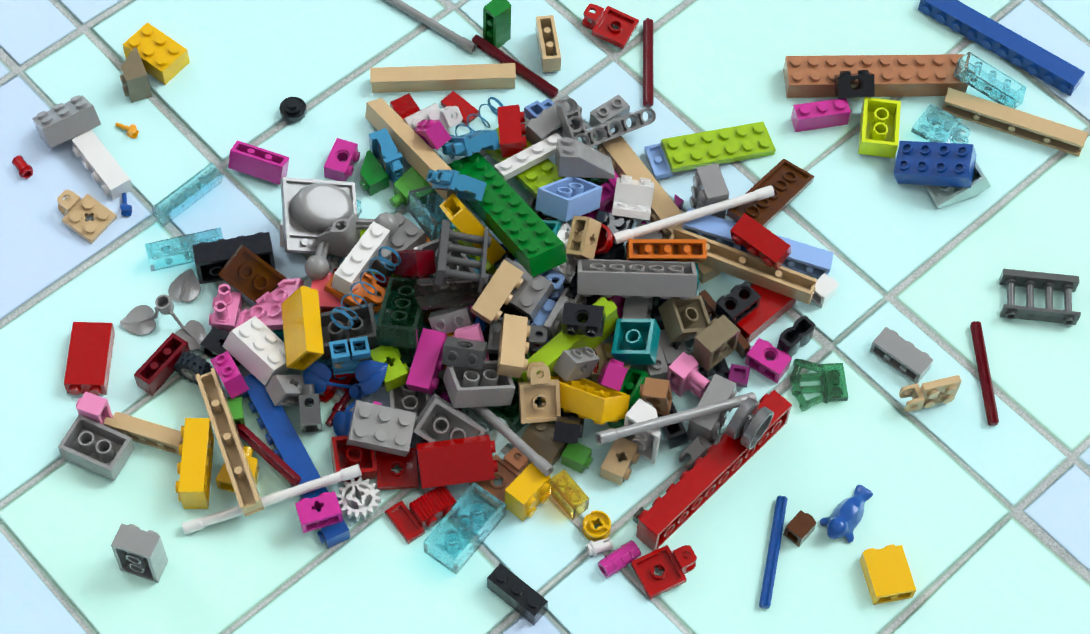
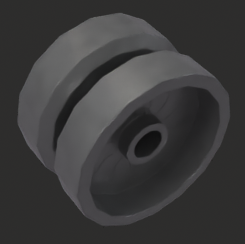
M747 397L738 407L725 431V434L734 440L741 437L740 443L749 450L761 439L774 415V412L765 406L758 410L759 403L751 397Z

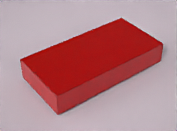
M454 91L441 100V106L443 107L457 106L463 117L462 122L467 125V117L470 114L479 115V110ZM470 116L468 119V123L472 122L478 116Z
M402 500L385 511L386 516L407 544L425 534L423 527Z

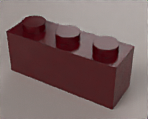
M408 249L397 251L400 255L401 263L395 266L394 275H401L402 279L430 278L429 274H435L436 266L433 250ZM391 252L392 263L397 264L398 258Z
M172 332L134 374L137 386L153 396L175 372L174 365L184 351L190 352L188 342Z

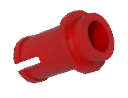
M20 155L13 158L12 164L19 171L20 177L30 178L33 175L32 166L28 165Z

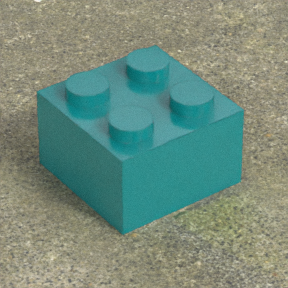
M617 319L611 352L613 358L623 362L624 365H655L661 332L656 320Z

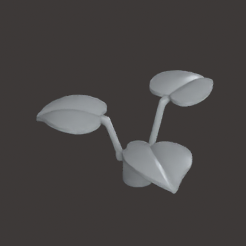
M190 268L181 273L170 284L168 289L169 296L162 294L156 298L154 310L147 305H139L133 308L120 321L121 326L134 335L144 336L155 330L156 322L154 319L158 318L159 312L163 315L171 314L181 327L175 334L188 342L190 351L200 350V343L207 336L203 325L196 320H190L184 326L173 312V302L180 303L182 300L188 303L199 296L201 286L194 271Z

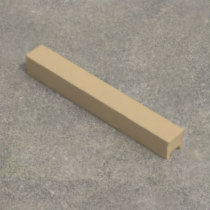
M515 63L370 68L372 93L515 88L516 79Z
M949 87L941 110L943 113L1078 157L1089 135L1088 132Z
M382 98L366 102L365 118L378 131L384 128L387 129L397 151L402 154L405 160L425 180L429 170H452ZM434 189L444 200L453 193L457 196V193L453 191Z
M674 227L673 233L669 238L706 239L707 259L700 264L803 303L810 304L816 290L817 279L781 265L777 270L774 267L770 268L759 257H754L751 254L679 227Z
M211 368V372L201 376L196 374L195 376L239 506L246 517L264 510V506L221 381L215 368Z

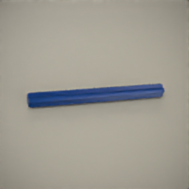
M781 495L777 496L759 602V607L769 609L771 605L788 501L786 496Z

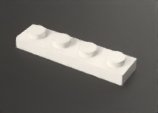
M555 133L494 165V169L506 181L555 155L557 139L563 138L558 133Z

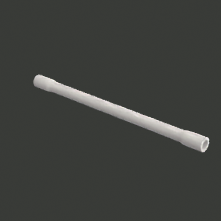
M771 185L731 199L633 229L613 233L614 244L627 242L629 239L753 201L773 197L775 195L774 189Z
M359 464L341 469L336 473L261 497L263 506L267 507L341 481L362 476ZM237 505L205 517H198L182 523L183 531L187 535L204 529L207 526L243 515L240 506Z

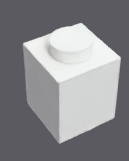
M824 273L816 282V290L811 300L823 308L837 294L839 283L833 277H829Z

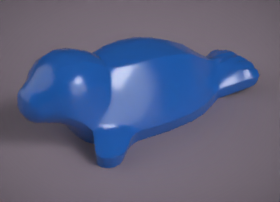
M857 484L854 495L841 501L829 517L820 520L821 526H827V535L830 539L845 536L848 543L853 542V531L863 517L865 502L873 496L871 490Z

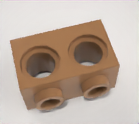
M646 377L645 383L640 386L639 395L642 396V400L650 402L656 409L657 414L669 415L673 400L670 380Z

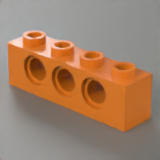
M629 239L626 243V260L703 263L707 259L706 239Z

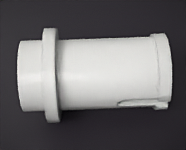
M610 537L595 542L591 540L586 544L588 555L593 557L597 556L598 553L613 549Z

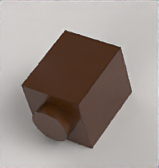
M800 510L787 524L783 535L800 547L812 534L817 522L813 516Z

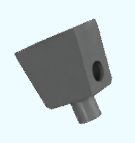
M314 384L302 385L303 395H298L302 433L322 431L319 394H315ZM308 404H313L312 407H306Z

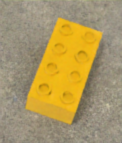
M559 375L550 376L551 380H559L560 407L563 408L564 412L576 413L578 417L592 419L593 423L604 425L605 422H618V420L625 419V415L628 412L630 395L585 378L566 382Z
M185 418V424L181 426L183 444H179V456L182 457L181 462L177 464V473L180 474L179 481H176L175 490L178 493V500L182 502L184 509L209 508L215 437L210 418Z

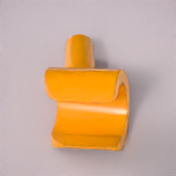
M116 122L115 126L126 130L128 137L137 138L139 131L135 124L126 126Z

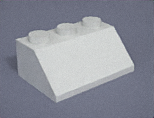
M639 398L625 415L624 426L658 418L657 411L650 402ZM660 428L622 437L639 444L638 453L652 464H655L661 437Z

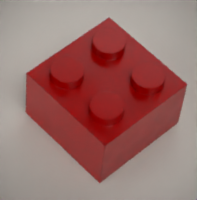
M348 435L331 438L330 450L334 473L359 464L362 476L359 477H362V480L376 478L377 465L374 450L346 445Z

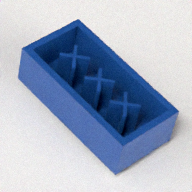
M899 141L893 173L898 184L971 188L977 156L974 144Z

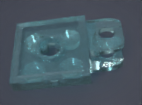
M929 104L911 129L912 133L930 142L956 143L958 141L968 144V137L971 135V130L961 124V119L932 104ZM939 124L940 126L939 128H935L932 125Z

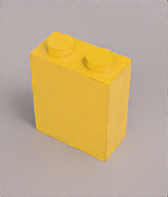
M890 544L881 549L869 548L862 552L859 561L873 605L913 598L916 587L902 545L895 546Z

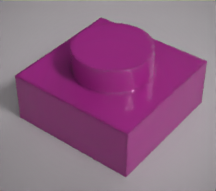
M731 364L728 380L737 383L736 386L747 388L750 367Z

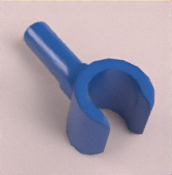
M122 193L121 215L131 216L132 205L127 204V194Z

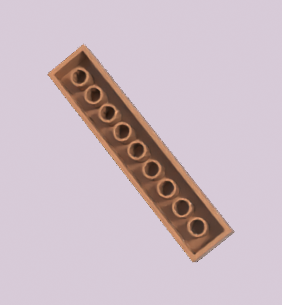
M964 54L786 56L783 67L786 98L835 97V75H839L840 71H851V74L858 73V70H869V73H873L875 96L872 97L946 96L948 87L966 93L969 85ZM857 79L852 80L851 88L858 86L859 82Z

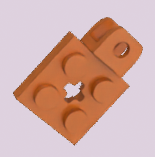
M365 273L361 278L362 282L369 283L375 287L377 293L381 294V297L377 294L372 295L368 293L361 283L356 285L352 294L362 297L367 303L377 304L378 306L372 305L374 313H378L385 303L384 299L387 297L388 292L377 284L378 280ZM332 276L325 285L324 290L341 300L345 294L331 287ZM363 283L369 292L376 293L371 286ZM351 295L343 299V302L352 307L358 306ZM354 296L358 303L366 304L361 298Z

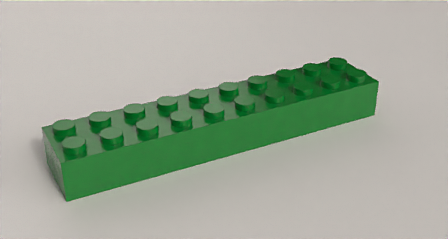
M479 152L472 153L473 155L466 156L447 164L452 170L459 171V175L463 174L487 183L482 201L465 202L532 277L567 262L564 243Z

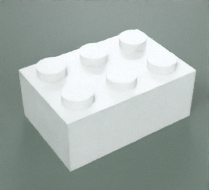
M256 316L231 330L222 346L264 385H267L274 375H282L290 369L286 367L284 342Z

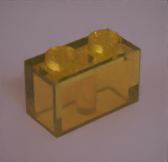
M565 469L550 479L551 487L549 493L572 520L588 509L590 498Z

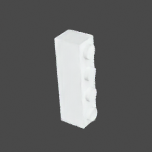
M92 129L72 139L73 153L77 158L80 157L82 159V164L86 170L90 169L95 182H100L106 196L110 195L115 200L121 197L122 193H128L133 190L131 179Z
M373 221L334 273L331 287L345 295L350 294L351 285L360 281L361 272L369 269L370 261L378 257V250L386 246L390 230Z

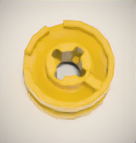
M598 510L591 511L588 515L586 514L583 519L582 528L584 536L593 542L608 537L611 531L610 517L603 511ZM595 524L600 525L597 529L594 528Z

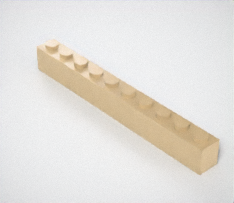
M622 136L598 144L597 151L611 157L613 169L619 178H621V175L632 176L633 180L648 178L654 183L650 216L651 223L682 214ZM683 223L675 226L682 229ZM675 226L659 230L663 238L669 239ZM698 263V277L701 284L721 274V271Z

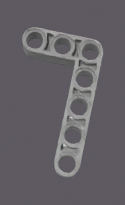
M560 99L556 105L566 137L576 140L580 137L582 143L590 147L650 125L656 119V113L652 108H641L586 129L578 104L574 99ZM565 102H568L570 105L569 111L564 109ZM644 112L648 114L646 121L643 119ZM628 118H630L632 122L630 127L626 125V120ZM572 119L576 122V127L574 129H572L570 126V122ZM612 124L615 127V132L613 134L610 132L609 129ZM594 131H597L599 134L597 140L593 138Z

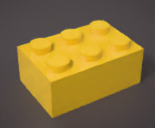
M148 22L122 44L125 58L128 57L133 48L137 47L146 72L164 85L190 63L188 50Z

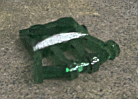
M794 359L793 372L789 377L790 383L793 385L791 392L800 404L799 408L802 412L821 402L827 404L828 402L848 401L843 363L816 364L802 359ZM803 368H804V369L811 370V371L818 372V373L800 374V373H801V369H803ZM819 381V385L800 386V382ZM821 393V395L807 401L803 394Z

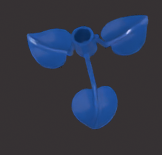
M374 360L360 362L355 371V377L359 383L353 385L329 382L332 371L322 362L315 361L303 370L304 384H314L315 394L324 393L328 385L349 389L350 396L355 399L345 409V412L339 411L333 418V429L337 436L348 435L353 412L350 409L354 407L356 400L361 401V399L368 398L381 387L386 376L387 363Z

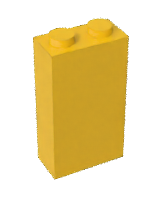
M454 193L439 205L461 233L483 236L485 226ZM488 232V236H491L490 247H487V260L493 265L503 257L506 251L496 238ZM472 243L476 248L481 249V244Z
M308 286L299 287L281 303L287 368L305 370L324 354L318 290L311 289Z

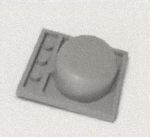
M282 177L280 179L285 252L315 254L318 247V235L322 234L328 227H331L336 220L345 219L353 214H357L355 182Z

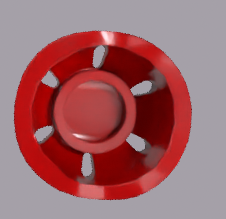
M601 224L595 255L607 253L614 242L613 233L604 224Z

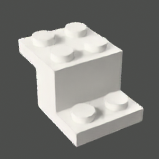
M621 175V178L617 177L612 215L650 220L654 193V183L651 182V179L640 178L639 180H633L632 176Z

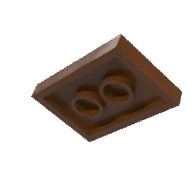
M243 244L239 246L218 274L255 303L267 291L271 293L279 287L277 285L279 282L287 279Z

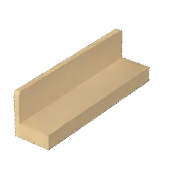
M115 412L113 418L106 417L103 423L104 426L131 437L135 442L179 455V444H183L181 431L120 412Z

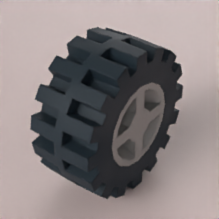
M184 351L174 365L175 371L180 376H183L185 380H189L191 383L194 382L196 385H198L195 375L199 374L201 376L211 372L210 369L213 367L210 366L209 362H206V359H202L200 355H195V353H190L189 351Z

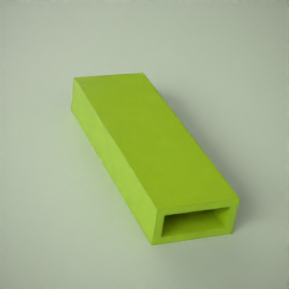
M602 297L593 304L604 306L606 318L602 337L596 336L591 338L578 334L571 336L561 331L528 359V364L531 362H544L550 370V376L558 375L553 370V367L564 350L586 346L595 349L615 332L616 322L619 319L615 303ZM527 371L522 372L521 378H516L517 383L528 382Z

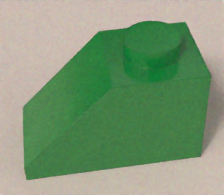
M371 150L367 151L360 171L361 181H359V184L363 191H367L372 196L390 187L386 171Z

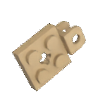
M66 189L57 197L58 210L65 215L62 218V223L91 244L117 219L115 213L89 194H86L81 199L76 193ZM86 216H93V221H85Z
M531 362L527 365L526 370L528 382L518 383L520 423L556 421V416H561L559 380H551L550 370L544 362ZM538 397L545 399V402H542L541 406H538L537 403H535V400H537Z
M960 375L922 383L921 387L918 383L902 387L899 397H912V400L906 402L905 412L920 410L922 407L930 408L939 403L947 404L952 402L962 380Z

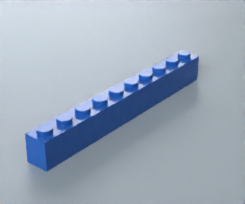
M920 0L918 10L923 14L937 20L939 23L960 33L969 40L990 50L1061 92L1071 96L1080 85L1085 71L958 0Z
M253 374L243 377L249 390L242 393L243 398H248V407L252 414L256 413L258 417L256 419L257 424L261 430H265V439L269 446L273 445L275 449L273 452L301 477L299 485L321 478L283 407L274 405L265 389L266 385L262 384ZM326 487L302 494L300 497L301 499H311L319 496L321 493L328 492ZM344 519L343 522L318 529L319 532H317L321 544L325 543L328 549L350 539V531Z

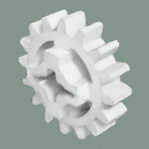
M359 477L358 481H355L353 478L351 483L344 482V488L339 487L340 494L336 496L342 515L347 513L348 519L355 516L356 521H358L359 517L362 516L364 520H367V514L374 516L373 509L379 510L378 504L381 503V497H379L380 490L376 489V483L370 485V479H366L363 482L362 477Z

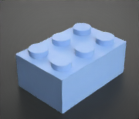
M578 177L563 178L538 188L535 210L542 212L545 216L555 217L558 221L569 222L573 219V216H582L600 208L603 187Z

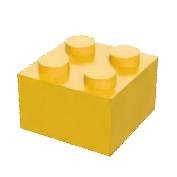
M531 462L505 489L504 507L522 522L527 517L531 518L537 510L536 507L540 503L544 504L550 496V476L543 475Z

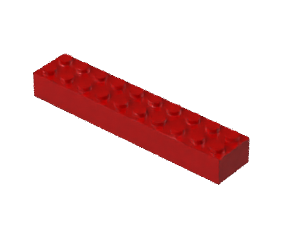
M775 390L769 395L766 393L759 402L758 410L765 406L773 411L774 415L758 443L749 450L740 443L741 437L734 440L724 433L720 438V442L717 445L713 444L707 450L706 456L698 458L693 464V468L690 471L686 470L680 476V481L676 484H671L662 498L660 496L656 498L652 507L648 511L644 510L639 515L636 537L652 551L657 550L787 424L792 407L789 401Z

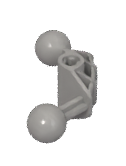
M384 212L375 219L359 218L358 214H353L345 219L336 220L331 227H328L322 234L317 236L318 247L315 255L309 257L305 263L306 274L315 280L323 279L327 276L330 269L329 262L326 259L328 253L338 257H347L360 240L361 229H368L373 221L390 230L389 237L394 235L399 226L397 218L391 213Z

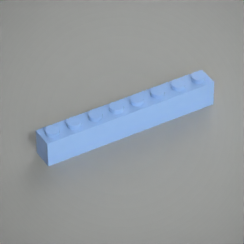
M708 215L685 222L682 225L684 230L750 254L746 247L735 244L731 239L730 230L736 222ZM778 236L791 245V253L781 266L817 279L824 273L829 274L834 252Z

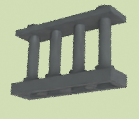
M442 220L434 285L442 286L444 278L453 277L478 282L477 292H482L483 285L487 286L489 274L485 273L487 247H490L491 236H488V227H485L483 236L455 232L453 229H450V220ZM451 239L481 244V249L452 244ZM452 251L479 256L480 261L453 257L448 253ZM453 264L479 269V274L449 269L448 266Z
M1003 268L999 277V285L1007 286V304L1003 305L999 317L1010 320L1023 319L1076 325L1081 312L1072 311V292L1076 291L1080 278L1075 275ZM1015 286L1026 288V306L1015 305ZM1034 288L1045 290V308L1034 307ZM1053 290L1064 292L1065 310L1053 309Z

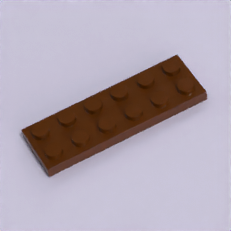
M783 158L745 193L747 194L771 185L775 195L760 201H753L727 210L726 216L738 222L745 213L766 227L813 182L815 176Z

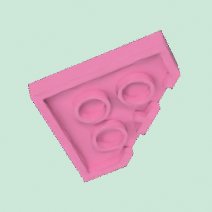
M301 278L283 279L277 284L279 287L271 293L267 291L256 300V304L249 310L245 308L239 313L235 328L256 316L270 330L283 329L281 303L299 287L303 286V280Z

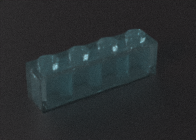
M967 52L958 59L954 77L998 104L1014 109L1023 104L1026 86L971 52Z
M211 162L154 205L151 211L152 215L164 227L222 183L224 176Z
M221 227L146 243L145 248L151 272L195 262L192 245L223 239Z

